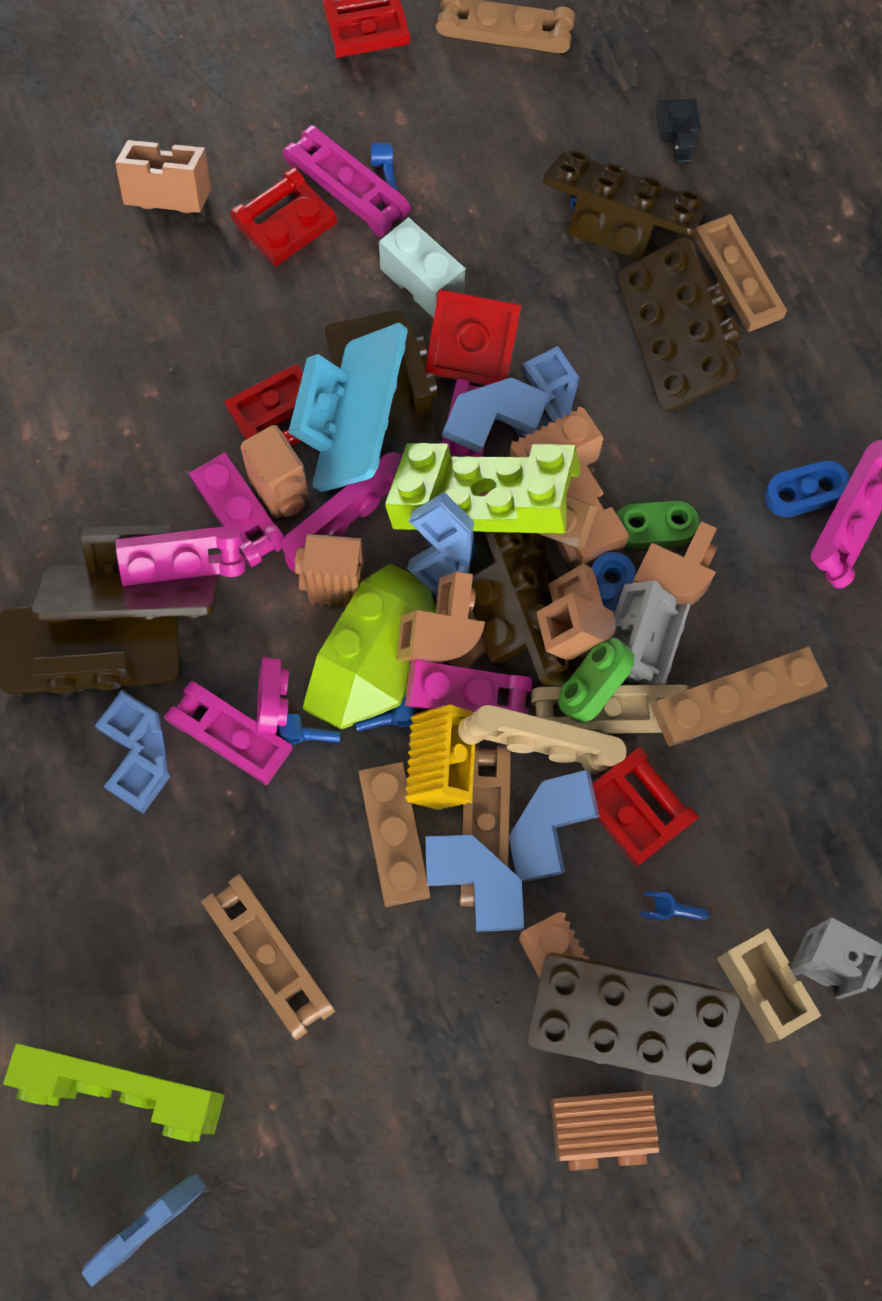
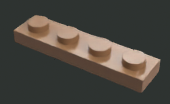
M808 646L660 699L653 703L651 708L668 747L820 692L828 685Z

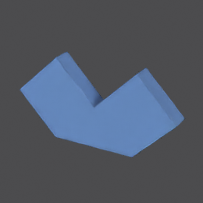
M556 346L523 363L522 372L532 387L550 394L536 428L539 431L541 426L548 427L549 422L555 423L556 418L562 419L564 414L570 416L579 382L578 374L559 346ZM512 426L518 437L526 439V432Z
M512 377L460 394L456 399L441 437L480 453L494 419L533 435L550 394Z
M445 492L412 511L409 522L433 546L412 557L407 569L420 582L430 588V591L435 596H438L440 577L455 571L469 573L471 569L474 521Z
M121 690L95 725L100 732L130 750L104 787L144 814L170 778L161 718L156 711Z
M583 770L542 781L511 831L509 842L515 873L522 880V883L565 873L556 828L600 817L589 771Z
M473 835L425 836L427 886L474 884L476 932L524 929L522 880Z
M197 1173L189 1175L161 1196L144 1211L145 1213L123 1232L113 1237L87 1262L81 1273L91 1287L125 1262L151 1235L184 1211L207 1188Z

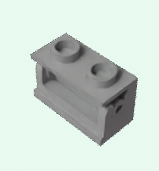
M655 580L625 584L614 614L616 630L612 638L620 640L634 653L633 668L625 679L631 685L666 684L690 608L688 603L677 604V599L660 587L661 584Z
M830 918L807 930L790 969L795 976L803 974L821 985H837L839 989L835 998L842 999L864 992L867 988L873 989L882 976V961H880L882 957V944L842 922Z

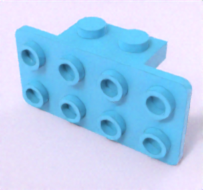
M396 323L350 341L345 348L341 368L319 354L308 357L306 360L288 433L320 451L312 484L313 488L320 492L368 480L374 476L379 466L380 451L384 434L388 427V416L393 394L397 388V377L401 359L405 352V341L408 329L401 323Z

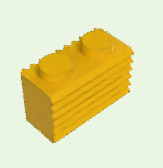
M448 704L414 714L410 717L413 722L410 728L413 732L409 735L411 750L408 754L411 758L407 761L410 765L407 769L409 777L406 778L408 794L405 798L407 802L436 810L472 803L476 744L470 745L465 743L458 734V726L463 719L472 715L473 711Z

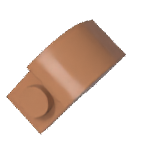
M701 521L684 557L651 543L633 583L655 580L661 584L660 587L677 599V604H694L705 594L716 573L708 567L718 546L710 543L717 528Z
M582 564L548 584L553 603L536 612L546 652L566 660H572L614 636L616 630L615 615L613 611L603 606L592 568Z
M455 571L439 578L436 613L415 610L401 615L396 660L440 663L461 657L476 645L483 632L485 622L468 619V614L472 612L475 604V590L471 588L473 574Z

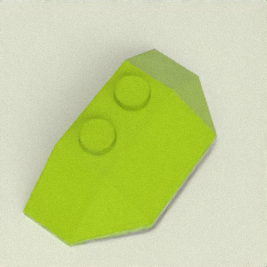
M388 564L364 579L317 654L302 707L303 710L343 730L353 726V723L372 718L400 706L407 693L410 662L396 660L401 615L415 610L436 613V606L430 588L420 582L413 574L392 564Z

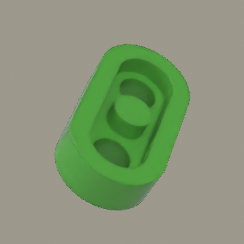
M682 501L629 504L617 512L618 518L629 534L625 548L631 550L649 549L651 543L662 548L684 546L693 539L699 527V516L696 510L688 503ZM679 516L683 518L685 524L677 525L671 520V517ZM637 519L643 526L635 528L628 521Z
M610 638V640L594 646L571 678L563 685L559 696L561 711L580 723L590 721L596 717L630 674L634 665L633 651L617 638Z

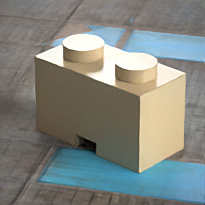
M769 928L717 958L766 1043L781 1040L822 1016L802 982L797 981L788 966V959Z

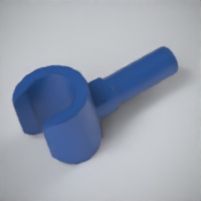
M373 142L371 144V167H383L385 182L398 192L393 173V147L389 143Z
M405 696L401 705L392 709V712L356 722V729L359 732L390 724L399 727H410L413 724L410 717L417 714V708L405 706Z
M287 714L286 725H277L278 736L291 745L298 744L304 740L340 742L341 731L302 728L301 716L299 714Z
M646 891L643 893V896L653 897L656 902V908L653 913L640 911L641 916L646 919L668 920L672 916H682L702 921L708 919L709 913L707 909L681 905L675 902L672 895L667 892Z

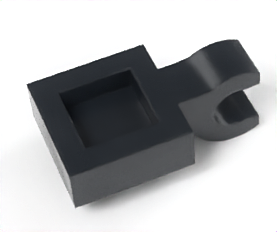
M696 99L658 101L656 116L660 141L672 142L676 164L691 163L690 149H695V140H699L701 133Z

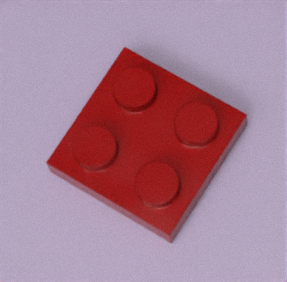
M439 289L425 372H433L436 376L456 380L458 378L469 380L472 383L482 385L508 379L522 304Z

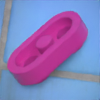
M262 657L257 693V733L276 734L277 725H286L288 699L280 698V695H286L289 669L281 668V659Z

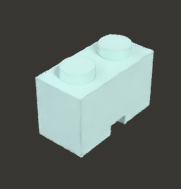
M409 217L379 241L380 270L401 289L405 287L413 294V300L433 318L439 289L464 293L466 268Z

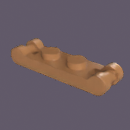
M441 0L440 8L443 12L438 15L436 30L442 36L553 53H564L570 48L571 34L569 31L574 26L575 13L568 7H558L552 11L484 0Z
M476 744L472 803H466V805L463 804L462 835H473L508 867L511 751L507 749V745H496V749H479V744ZM478 766L496 767V777L478 776ZM474 884L460 885V906L474 907Z
M238 874L228 881L230 884L228 888L217 896L211 893L201 903L297 1041L308 1032L307 1026L320 1017L325 1020L336 1011L242 876ZM241 901L247 910L234 920H231L226 911ZM303 990L310 1001L294 1012L287 1000Z

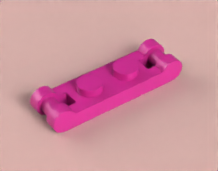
M310 125L301 133V139L297 143L291 142L282 150L285 161L291 167L299 168L368 223L370 229L379 237H384L392 230V223L396 219L402 220L411 212V206L403 195L315 126ZM380 201L387 206L382 211L375 207Z
M882 440L873 442L865 450L810 556L819 570H826L825 576L827 580L837 589L844 588L853 581L855 571L852 567L882 511Z
M396 452L384 455L380 458L379 466L372 478L347 485L284 537L282 549L286 565L291 571L295 572L297 548H305L307 534L342 537L351 522L359 516H368L376 509L380 499L389 493L402 455Z

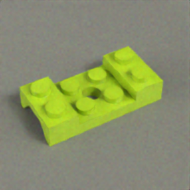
M407 443L385 502L392 528L417 530L409 522L412 511L445 492L474 521L473 531L565 534L566 496L571 477H579L580 475L576 445L532 444L529 457H451L448 444ZM484 491H490L486 496H477Z
M17 1043L15 1044L3 1085L18 1088L16 1099L40 1105L58 1106L60 1098L75 1099L77 1092L111 1098L113 1090L120 1091L122 1093L119 1102L145 1109H154L151 1122L164 1125L163 1136L187 1142H199L201 1134H215L225 1097L224 1094Z

